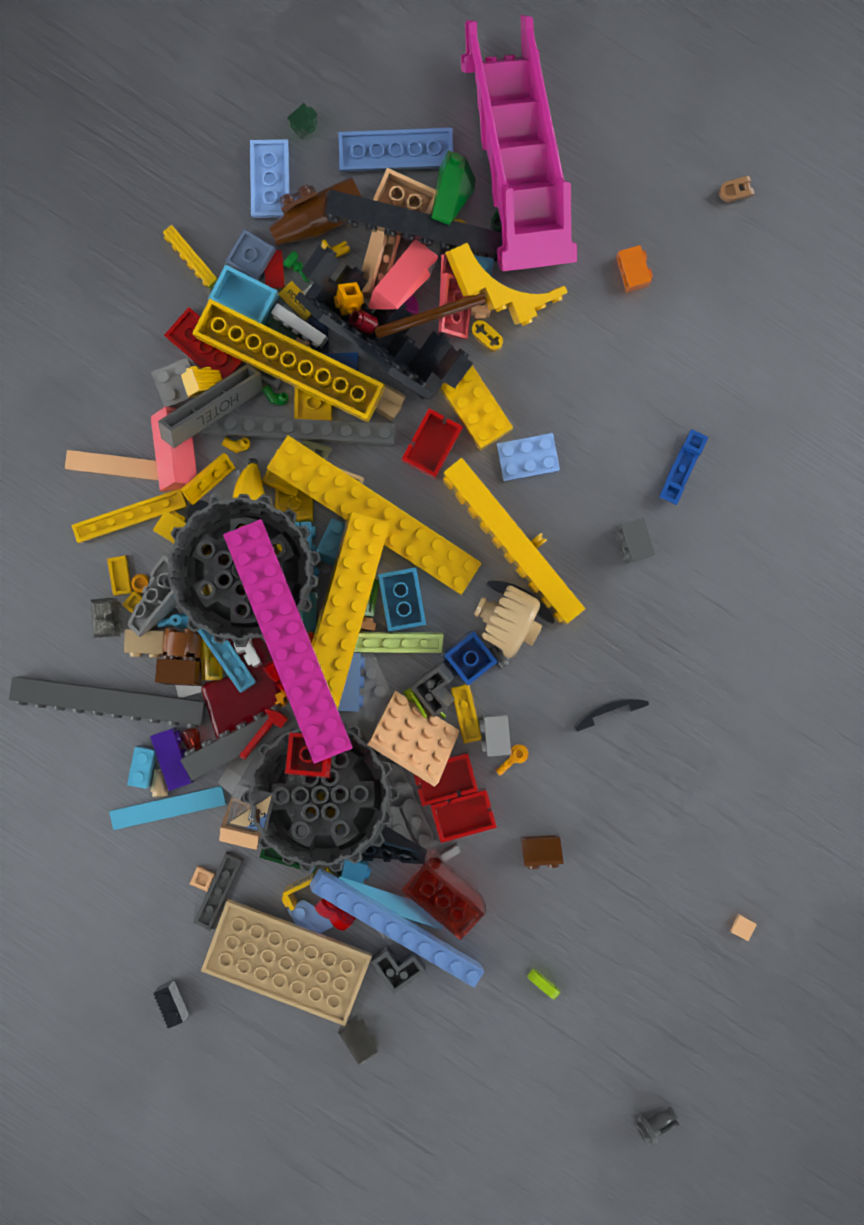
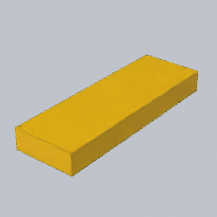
M222 453L180 490L189 503L194 505L236 468L227 454Z
M460 685L450 688L455 699L454 705L463 743L481 740L482 736L470 686Z

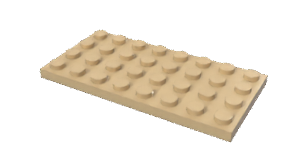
M228 899L201 971L345 1026L370 963L372 953Z

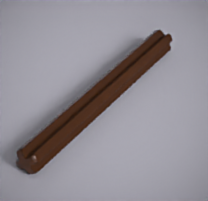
M479 293L376 327L374 329L377 338H381L484 304L486 302L483 293Z

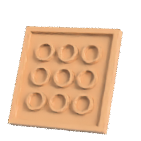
M395 690L367 745L435 787L441 778L460 730L437 716L433 717L426 709H424L427 717L423 718L416 704H413L407 697Z

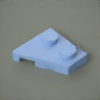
M304 898L297 903L294 910L290 911V908H287L293 921L298 926L319 934L333 927L330 920L320 916L316 912L314 905Z

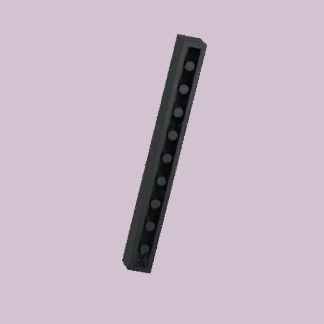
M331 189L326 193L322 217H326L329 222H347L346 225L349 227L358 228L359 225L365 227L366 231L377 232L379 230L383 231L386 236H403V239L406 241H414L416 239L422 241L421 244L440 245V249L451 250V248L454 249L468 243L473 254L493 258L494 262L498 263L497 249L502 246V232L454 220L448 225L432 219L430 214Z

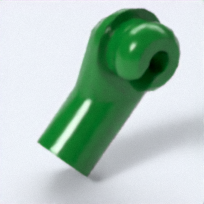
M269 385L262 388V392L272 405L282 406L288 402L289 396L287 393H274Z

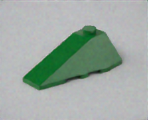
M448 150L440 165L431 217L448 225L451 224L475 189L476 178L466 157L461 156L459 153Z

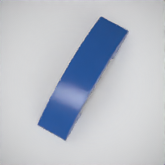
M693 429L690 430L659 495L660 498L674 505L678 504L686 482L709 437Z

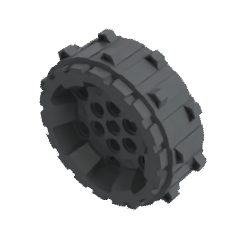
M239 494L238 498L223 500L218 495L209 497V505L202 510L195 511L183 527L173 528L171 536L175 542L168 558L169 574L162 580L165 588L173 590L177 602L176 608L179 613H185L189 617L187 627L191 631L196 632L204 629L213 635L214 642L224 644L231 638L236 647H246L249 640L261 638L265 642L247 594L241 596L238 593L239 586L243 584L223 534L238 529L241 525H248L260 519L264 523L272 546L280 544L282 547L281 553L276 556L299 613L310 612L313 604L309 600V595L313 587H317L318 578L314 575V566L321 559L320 553L310 550L307 540L310 532L307 527L295 525L297 514L291 509L284 512L279 509L277 510L272 506V498L264 494L257 500H251L248 494ZM207 545L212 547L210 555H205L203 551ZM224 555H228L230 558L227 565L221 564V558ZM224 575H228L230 581L227 585L223 586L221 578ZM206 585L212 587V593L208 596L203 592ZM244 604L247 607V613L241 616L238 613V608Z
M352 725L346 729L353 748L331 758L330 773H335V781L329 783L327 778L316 777L315 782L310 784L307 780L308 776L285 773L289 733H302L300 727L293 731L289 730L277 738L278 740L272 745L263 743L258 749L261 759L253 770L249 790L243 792V801L250 804L254 825L261 834L258 844L262 849L273 848L282 856V862L288 865L299 862L302 872L312 873L316 866L321 865L329 866L332 872L342 871L344 861L349 860L353 864H357L363 860L362 854L371 845L380 847L385 841L381 832L385 825L391 824L394 816L390 811L392 802L400 798L399 790L391 786L390 773L393 771L390 762H383L381 753L368 746V743L361 738V729ZM344 755L345 763L339 766L336 761L337 757ZM341 789L346 792L343 800L337 798V792ZM359 789H364L366 793L362 800H359L356 796ZM304 790L306 792V798L305 800L300 801L298 799V793ZM320 790L326 792V797L322 801L317 797ZM281 791H285L287 794L283 802L278 798ZM272 794L265 827L263 828L260 823H257L255 817L257 815V806L255 805ZM311 807H314L316 810L314 818L308 816V810ZM330 807L336 809V815L333 818L327 815ZM340 824H344L346 827L344 835H339L337 832V827ZM301 825L306 827V834L304 836H300L298 833V828Z

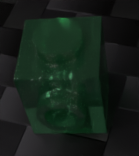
M303 103L287 117L288 125L300 139H303L308 133L311 134L316 130L318 115L311 106L308 108Z

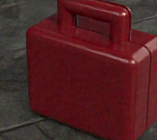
M263 669L258 671L249 670L256 683L241 693L229 676L223 677L221 680L206 682L202 686L201 691L216 738H219L218 735L229 729L231 732L237 729L236 725L245 720L247 723L254 720L253 716L260 712L266 714V708L276 705L275 702L278 700L275 695L281 691L276 686L277 683L273 682Z

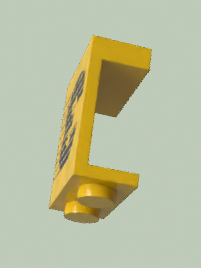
M328 866L323 868L325 871L331 874ZM318 871L286 886L282 893V901L285 907H289L290 911L295 909L298 900L294 892L310 885Z

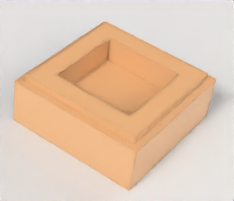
M198 865L190 885L207 892L216 873Z
M738 914L730 932L749 941L757 924Z

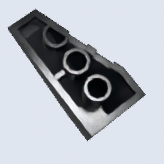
M385 826L381 832L385 839L384 843L380 847L371 845L362 854V858L365 861H373L374 858L383 859L384 862L396 859L402 863L425 864L427 849Z

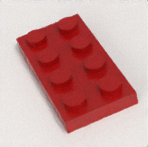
M188 307L164 336L200 368L211 367V370H219L223 380L236 372L244 362L198 340L192 333L200 316Z

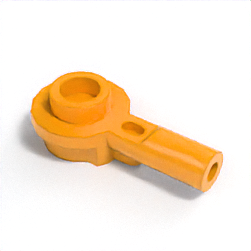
M145 574L135 575L131 582L133 589L136 592L143 593L144 586H148L150 578Z
M516 744L512 746L510 757L495 770L500 776L514 763H523L527 760L528 750L524 745Z

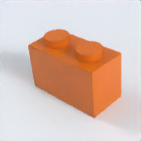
M641 245L618 251L616 259L626 292L648 287L652 282L653 274L651 269L647 267V254L645 250H642Z

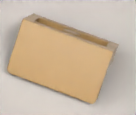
M372 377L373 379H375V380H377V381L383 383L382 381L376 379L375 377ZM383 383L386 389L375 412L393 421L401 410L406 396Z

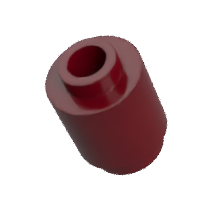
M354 310L349 316V324L366 335L373 334L375 332L374 329L378 327L377 318L363 310Z

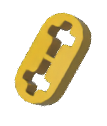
M483 320L473 323L472 335L481 344L493 352L501 349L503 338L497 331ZM476 326H483L486 336L482 332L476 333ZM488 337L492 338L493 340L497 338L498 346H491V340Z

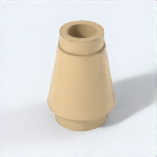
M153 770L150 790L152 797L168 796L169 790L162 770Z

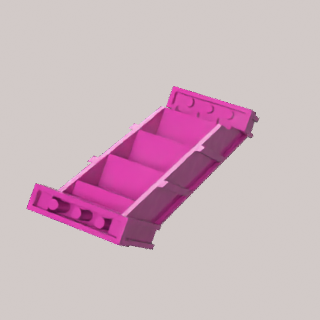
M520 15L521 57H515V54H506L502 59H497V56H487L485 60H482L477 38V21L467 20L465 22L466 52L461 55V71L465 73L475 72L482 149L487 150L492 176V199L494 207H498L502 225V246L497 249L498 267L502 271L577 262V244L571 240V184L563 176L540 65V52L537 49L534 36L533 18L527 15Z

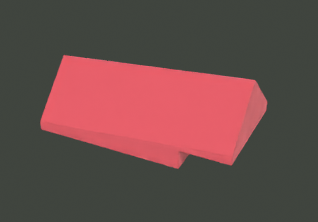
M415 239L374 288L368 305L369 309H398L431 276L428 269L439 259L438 256Z
M445 254L441 255L439 306L470 296L463 297ZM471 308L439 318L438 334L444 333L450 338L468 339Z
M164 407L151 416L160 492L181 489L197 475L193 436L175 448L161 439L158 421L176 410L170 407Z

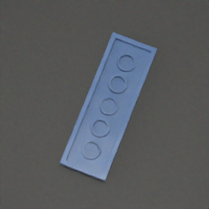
M452 128L338 132L340 173L386 171L387 168L391 170L439 169L447 151L453 152Z

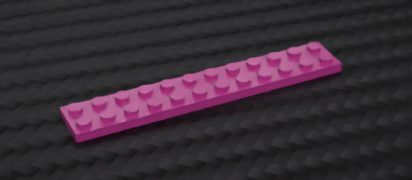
M260 519L223 534L313 763L315 764L352 749V744L263 521Z

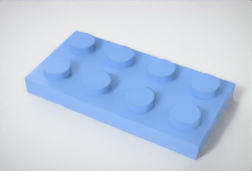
M288 139L250 140L252 218H280L284 215L278 201L281 200V196L290 193Z

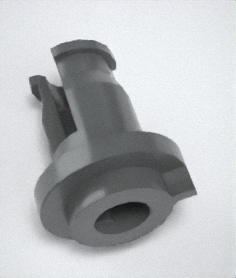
M668 1107L666 1111L659 1112L648 1119L642 1115L637 1117L638 1123L636 1128L646 1145L650 1143L654 1147L658 1145L657 1137L668 1132L673 1126L680 1124L676 1120L678 1117L674 1110Z

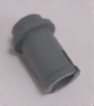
M497 646L489 648V651L498 661L495 665L496 667L502 669L509 664V658L504 656L500 648Z

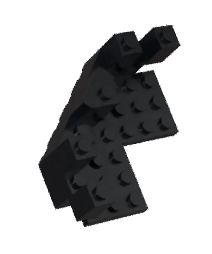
M318 245L301 270L314 283L306 295L299 291L295 298L318 321L361 348L387 374L424 398L432 399L444 382L455 389L473 365V362L468 359L469 354L461 348L457 351L449 343L451 339L444 333L439 335L433 331L419 349L414 345L415 341L407 335L411 328L377 338L375 332L371 335H366L349 324L350 315L342 316L339 308L335 307L334 297L337 296L338 285L357 282L360 291H362L368 280L363 277V271L356 266L352 269L348 265L345 266L336 281L333 280L331 275L341 261L335 257L337 253L327 246L324 249ZM365 302L361 305V310L377 318L378 327L413 315L406 309L408 306L405 303L398 309H376L374 313L371 312L372 309H369Z

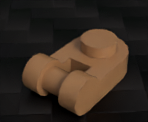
M744 176L723 183L719 190L720 198L725 202H732L753 197L755 192L750 185V176ZM739 186H743V191H740Z

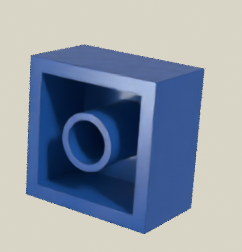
M469 631L440 654L457 673L456 676L463 685L467 686L498 662L475 631Z

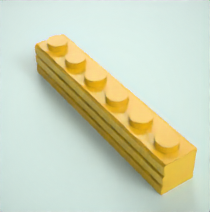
M170 225L163 231L165 235L163 238L167 243L170 242L172 244L173 250L180 253L179 257L183 261H187L186 265L190 270L193 269L198 279L201 278L203 280L202 284L211 290L218 280L217 277L177 230Z

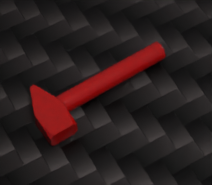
M271 708L265 709L269 718L240 753L239 756L242 759H247L274 724L279 728L285 724L288 718L283 713Z

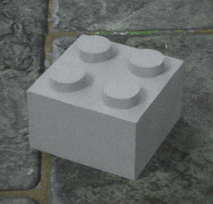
M187 358L151 372L165 407L178 409L194 398H188L181 378L186 369L192 367L191 362Z
M506 713L483 715V720H479L480 731L484 733L485 739H481L482 751L486 752L488 757L511 755L508 715Z

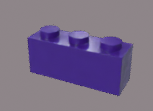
M175 727L150 736L168 790L171 791L193 783L194 780H191L181 762L184 752L187 751L183 749L181 744L183 741L181 732L177 731Z

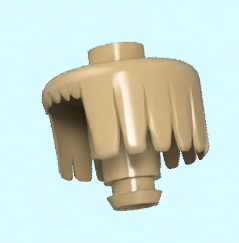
M509 585L503 593L507 598L501 597L499 603L495 601L491 603L487 601V598H482L474 615L484 618L483 622L487 623L485 630L488 633L483 632L482 638L503 650L504 656L512 658L516 655L523 642L531 646L534 644L543 625L534 621L540 608L539 600Z

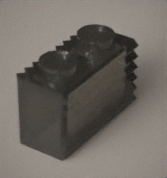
M90 599L93 638L120 636L123 626L122 621H119L118 613H121V603L118 602V599Z
M357 1015L346 1022L345 1026H340L338 1034L360 1065L379 1052L380 1042L375 1034L371 1035L368 1031L370 1027L367 1021Z

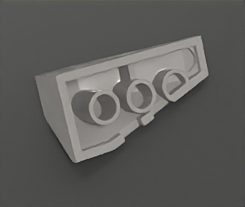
M163 555L149 575L151 579L148 586H144L142 591L144 595L140 603L136 604L127 624L139 637L143 636L176 608L177 605L173 590L165 588L162 579L169 574V557Z
M282 734L264 744L272 745ZM261 745L254 748L246 760L238 756L232 761L218 781V784L240 800L243 792L249 790L251 786L253 770L261 759L258 750Z

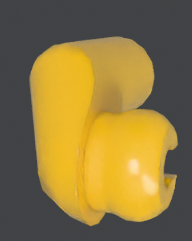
M225 437L221 445L234 453H240L249 449L250 440L244 437L233 441Z

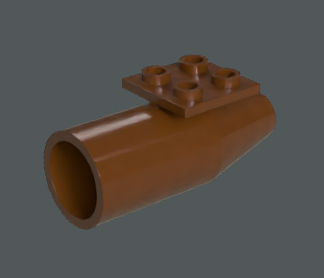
M349 177L318 193L312 185L308 186L306 184L298 188V192L292 195L287 193L281 196V200L278 203L284 215L269 226L276 244L281 245L317 238L346 224L347 222L339 221V223L329 222L322 215L326 193L330 189L361 197L353 178Z

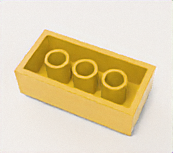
M473 365L455 389L445 382L440 387V392L480 452L512 431L513 426Z

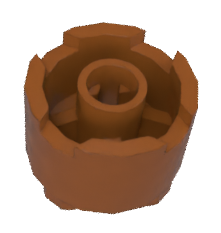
M165 629L162 657L175 656L180 659L182 657L201 659L202 637L198 632H193L190 629H184V633L177 631V629Z

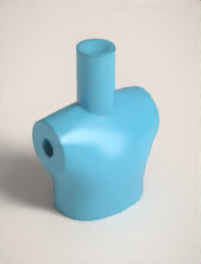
M185 613L174 614L170 618L161 619L157 623L158 628L170 625L176 628H187L188 617Z

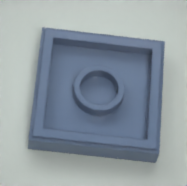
M244 229L225 262L258 281L277 249Z

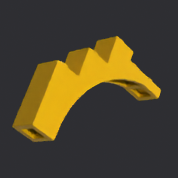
M468 243L445 252L463 297L477 295L482 292L489 311L496 309V312H499L508 307L514 324L521 323L524 326L533 322L532 318L537 316L536 311L545 308V303L560 301L563 299L562 295L568 293L565 286L558 287L545 294H529L510 289L493 279L481 267Z

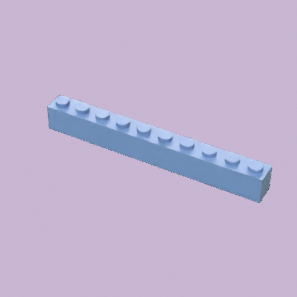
M320 868L312 879L310 887L313 893L468 985L475 987L485 972L481 964L324 869Z

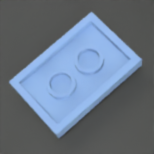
M553 433L496 444L503 482L560 471Z

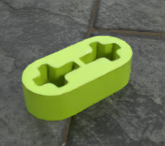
M533 968L527 975L532 983L553 1000L561 993L553 983Z

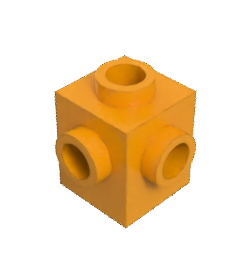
M357 282L338 285L334 303L335 307L339 308L342 316L350 315L354 310H361L364 298Z

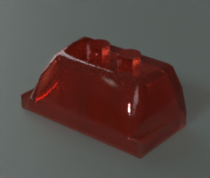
M438 858L426 860L401 889L402 892L459 940L486 913V905L482 895Z

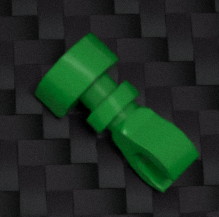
M292 251L283 265L288 269L293 267V271L298 272L305 283H310L305 274L301 272L304 266L303 263L297 262L298 254Z

